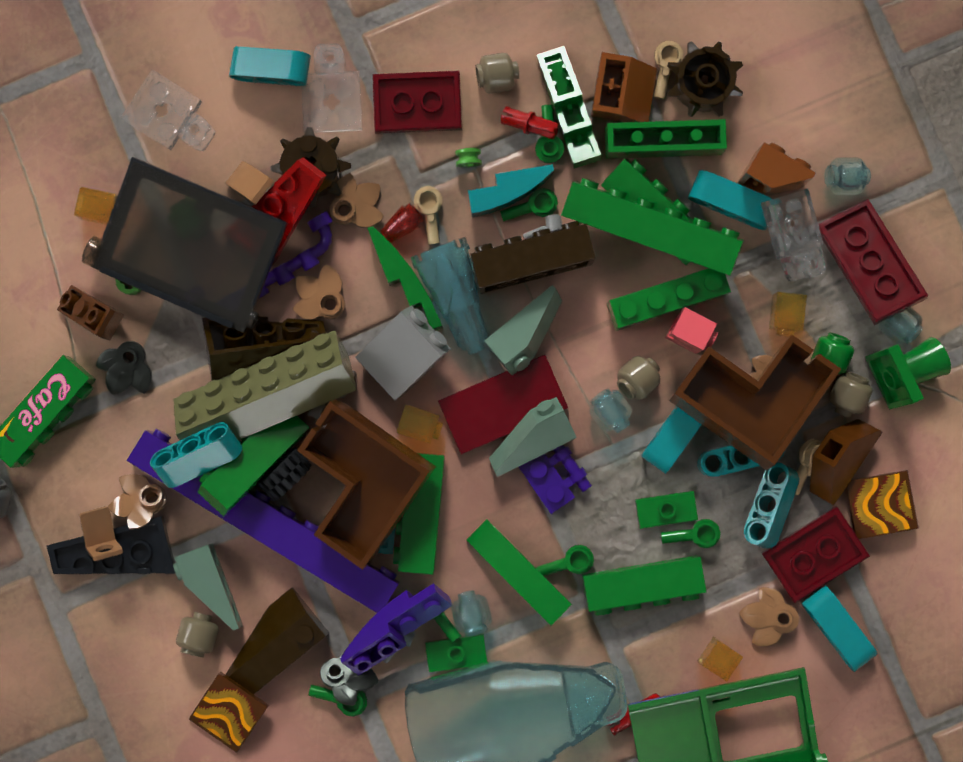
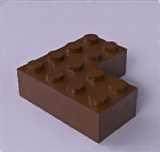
M792 334L784 341L757 380L714 349L708 347L669 401L765 470H768L779 460L841 368L821 354L815 356L809 364L804 362L814 349Z
M337 398L328 403L315 423L318 426L310 430L297 451L346 485L314 533V536L363 570L373 561L436 466Z

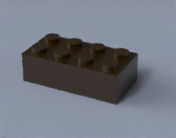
M578 221L561 225L562 229L551 233L549 228L533 232V237L522 240L521 236L505 239L504 244L493 248L492 243L475 247V252L470 253L479 294L591 266L596 257L587 224L579 225Z

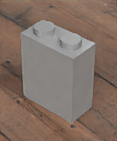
M411 305L401 311L355 358L396 401L407 393L451 348L447 345L446 338L427 323L425 315L420 310L414 309Z

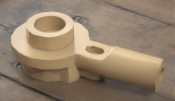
M674 41L662 42L654 52L655 62L660 67L653 96L657 99H665L671 69L667 67L668 62L681 63L683 60V50Z
M424 186L415 193L414 205L419 213L424 214L428 245L438 244L440 240L436 212L442 206V196L436 188Z
M817 439L808 440L799 449V461L801 464L797 471L799 485L795 495L799 496L807 476L811 475L812 456L821 444Z

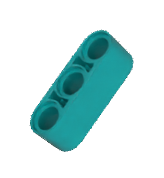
M236 46L233 48L229 77L243 82L306 86L311 56L296 50Z
M699 170L688 196V199L694 203L760 230L767 229L777 205L776 200L704 170Z
M676 406L641 457L666 474L702 424Z
M219 422L159 450L150 459V466L166 487L174 488L236 459L242 451V445L229 426L224 422Z
M732 445L703 452L697 461L699 471L708 477L722 476L760 465L750 458L744 464H738L734 459V453L737 449ZM710 455L716 456L719 460V468L714 472L709 471L705 466V461Z
M776 462L773 467L764 471L744 527V536L751 544L768 549L775 546L779 541L799 485V476L796 470L783 463ZM785 471V480L778 484V476ZM775 499V508L768 512L769 502ZM762 527H765V536L759 540L758 532Z
M826 585L801 603L853 672L878 654L865 634Z

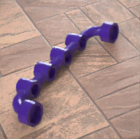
M327 211L307 222L313 233L319 231L321 236L319 243L271 270L259 299L269 293L267 288L269 285L277 281L279 286H282L295 278L292 273L295 270L303 267L304 271H308L320 263L318 257L323 255L332 243V232L329 224L333 220ZM248 284L224 297L217 304L237 312ZM201 285L184 293L189 303L197 300L194 294L203 298L207 295Z

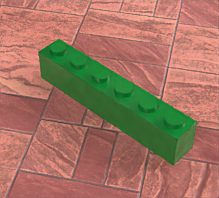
M582 178L581 182H572L561 216L727 275L732 274L744 242L743 239L738 238L739 232L723 227L722 231L710 228L711 222L694 217L693 222L682 218L683 212L666 207L665 212L653 208L654 202L638 197L637 202L625 198L626 192L611 187L609 192L598 189L599 183L586 178Z

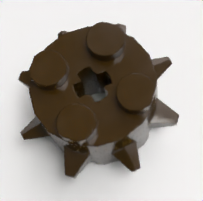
M691 41L687 43V55L681 63L668 62L667 67L676 75L674 87L667 94L669 97H677L682 104L687 106L688 116L693 117L697 111H713L718 117L723 116V104L728 96L743 95V91L735 85L736 72L743 66L742 61H730V56L722 51L721 42H717L714 47L705 46L699 49ZM703 75L708 76L707 84L701 82Z
M307 127L305 135L296 138L292 142L284 138L280 141L284 151L281 154L279 163L271 166V171L283 175L297 160L303 157L311 163L316 161L315 167L327 176L309 205L310 208H315L319 196H325L329 192L337 196L342 194L337 182L340 179V173L351 169V163L340 160L335 150L340 140L338 137L326 142L320 137L315 136L312 127Z

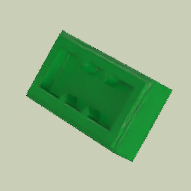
M694 491L635 499L640 529L698 520Z
M484 634L460 637L454 643L450 639L425 642L429 672L488 664Z

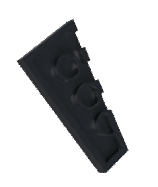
M164 516L152 518L147 525L138 529H129L128 525L113 528L115 539L122 547L123 553L94 561L86 551L83 536L46 545L53 574H175L173 567L175 561ZM103 549V550H100L99 552H105V551H109V550H111V549Z

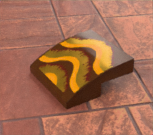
M908 470L853 479L847 485L855 533L859 539L919 528Z
M220 672L200 700L189 720L237 753L269 705Z

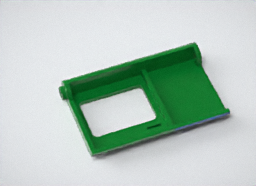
M804 667L628 704L638 762H828L826 754H820L818 749ZM786 696H795L803 740L799 747L732 761L723 760L715 719L717 711Z

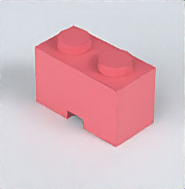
M685 307L682 311L678 312L665 338L697 354L713 345L718 335L714 331L717 323Z

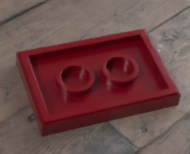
M460 71L372 74L375 134L462 130Z
M837 506L785 537L772 548L762 552V555L794 604L870 557Z

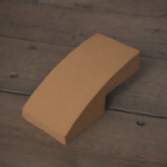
M242 161L225 184L256 205L274 181L252 165Z

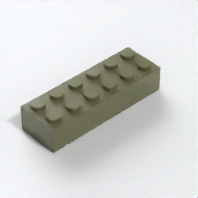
M335 330L326 334H320L308 342L292 346L287 351L273 357H266L259 363L247 368L238 369L233 374L219 380H212L205 386L191 392H184L179 397L174 398L176 436L179 440H182L209 426L224 422L229 426L236 438L240 440L356 391L350 358Z

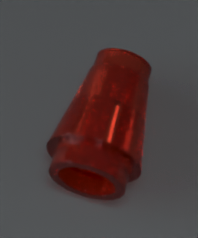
M409 202L406 206L401 205L380 232L390 243H393L419 229L424 219Z

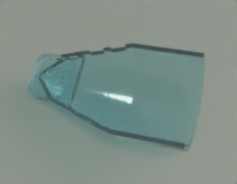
M492 660L410 683L405 691L407 728L416 762H552L556 759V755L567 747H574L602 726L621 720L627 712L628 705L622 672L617 666L609 662L581 666Z

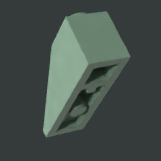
M553 285L484 340L491 352L511 375H514L517 371L524 370L536 356L562 303V299Z
M557 397L542 401L537 407L529 410L489 457L497 477L577 438Z
M213 543L174 557L176 563L173 564L178 580H183L184 585L232 630L242 627V620Z

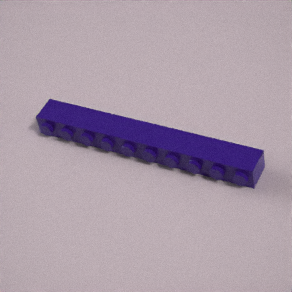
M157 428L154 432L145 430L126 461L162 482L150 466V459L156 452L172 444L169 442L171 437ZM203 475L172 488L376 613L386 606L400 583L395 579L397 574L385 566L378 569L369 564L362 570L314 536L319 526L309 520L302 523L294 518L297 513L284 505L278 508L269 503L271 498L260 490L256 489L254 493L249 491L223 517L198 493L202 484L199 479Z

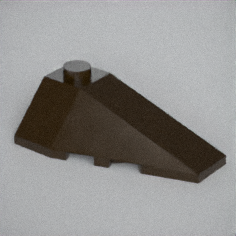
M258 316L257 321L250 320L247 330L244 332L237 328L226 327L208 318H202L211 380H219L233 374L238 369L247 368L259 363L266 357H273L287 351L292 346L301 345L320 334H326L323 321L287 318L283 322H270L268 317Z
M292 587L269 605L225 675L255 694L326 637L329 632Z

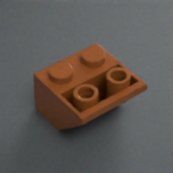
M602 52L590 117L623 123L649 122L657 68L630 56Z
M764 142L753 155L737 183L770 196L802 188L815 176L816 172L810 169L811 165L800 158L794 160L785 155L786 151L779 145Z

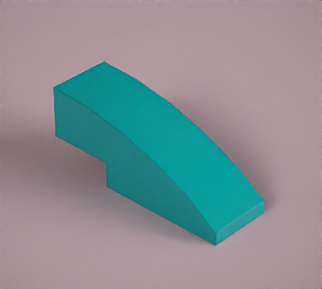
M553 164L495 174L496 186L468 190L472 218L491 214L524 199L541 187L553 175Z

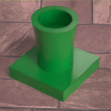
M929 337L905 354L902 353L899 344L865 356L889 410L924 399L917 384L948 375L951 371V362L946 349L933 337Z

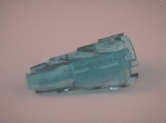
M466 237L459 238L461 245L459 247L456 241L453 240L420 254L422 261L419 260L418 255L410 258L414 269H417L424 285L432 295L443 318H445L457 346L461 347L462 351L467 350L470 355L485 349L484 340L488 338V333L479 305L473 265L468 250L470 247Z

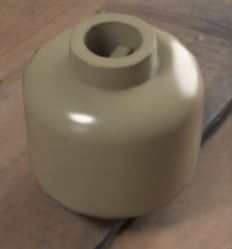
M507 53L482 56L480 64L475 65L479 88L483 87L487 93L509 91L514 86V79H519L517 61L512 62Z
M635 356L619 369L617 373V387L629 399H644L660 384V368L651 358L646 359L641 356Z
M847 372L846 375L838 376L829 396V401L836 406L834 411L850 418L853 413L862 414L873 392L872 387L868 384L869 380L853 372Z
M194 612L193 617H184L181 620L176 637V644L181 647L180 652L204 657L205 653L213 651L219 628L215 623L210 622L212 616Z

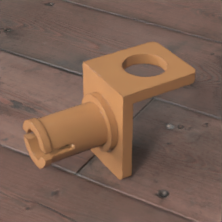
M107 506L79 514L86 551L94 561L123 553L122 547L115 539L110 509ZM103 549H111V550H109V551L99 552L100 550H103Z

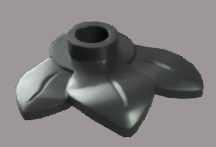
M127 341L121 344L118 349H107L100 354L96 366L101 370L108 371L106 385L111 394L122 393L130 385L145 394L151 385L152 371L145 363L146 353L139 343ZM126 352H131L134 355L133 361L126 358Z
M342 655L339 658L327 660L320 670L321 680L326 686L332 688L334 698L342 704L354 706L357 701V691L370 689L379 683L372 669L358 676L342 664L340 659ZM333 668H338L341 671L337 676H332L329 672Z

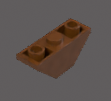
M73 285L62 295L60 305L57 308L59 312L106 340H111L124 317V314Z
M860 419L830 430L812 456L809 491L834 506L883 432Z

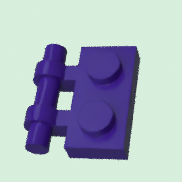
M561 445L553 449L555 454L550 458L543 454L519 466V469L550 514L575 498L569 489L570 486L576 483L582 492L592 486L586 478L588 474L584 468H579L570 455L573 452L568 445L566 447ZM560 461L570 474L564 480L554 467Z

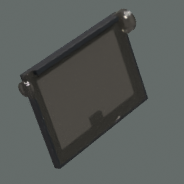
M132 157L102 239L93 236L88 241L82 255V263L124 283L244 333L247 328L253 329L258 320L259 313L254 310L288 222L136 157Z

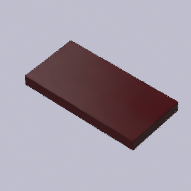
M869 199L816 225V230L874 325L928 298L929 295Z
M546 355L531 360L524 370L517 371L514 375L505 371L438 400L460 454L510 434L529 410L537 407L542 401L557 397L563 410L568 409Z

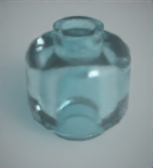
M859 157L835 158L826 167L824 173L825 184L835 195H859L864 191L871 179L870 169Z
M910 307L880 322L879 329L895 344L906 343L909 345L923 331L924 328L921 326L923 318L916 310Z
M607 388L590 400L592 405L589 409V414L602 431L609 432L614 429L616 433H619L630 425L628 418L632 415L633 408L619 390L611 391Z
M474 590L458 594V600L453 602L450 607L455 629L458 632L464 633L466 637L488 631L487 626L492 622V614L487 598L483 595H475Z

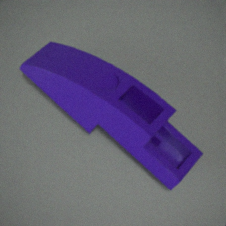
M434 583L414 596L409 591H404L384 606L359 631L340 658L341 663L358 676L368 671L373 666L407 646L404 636L452 606L450 597Z

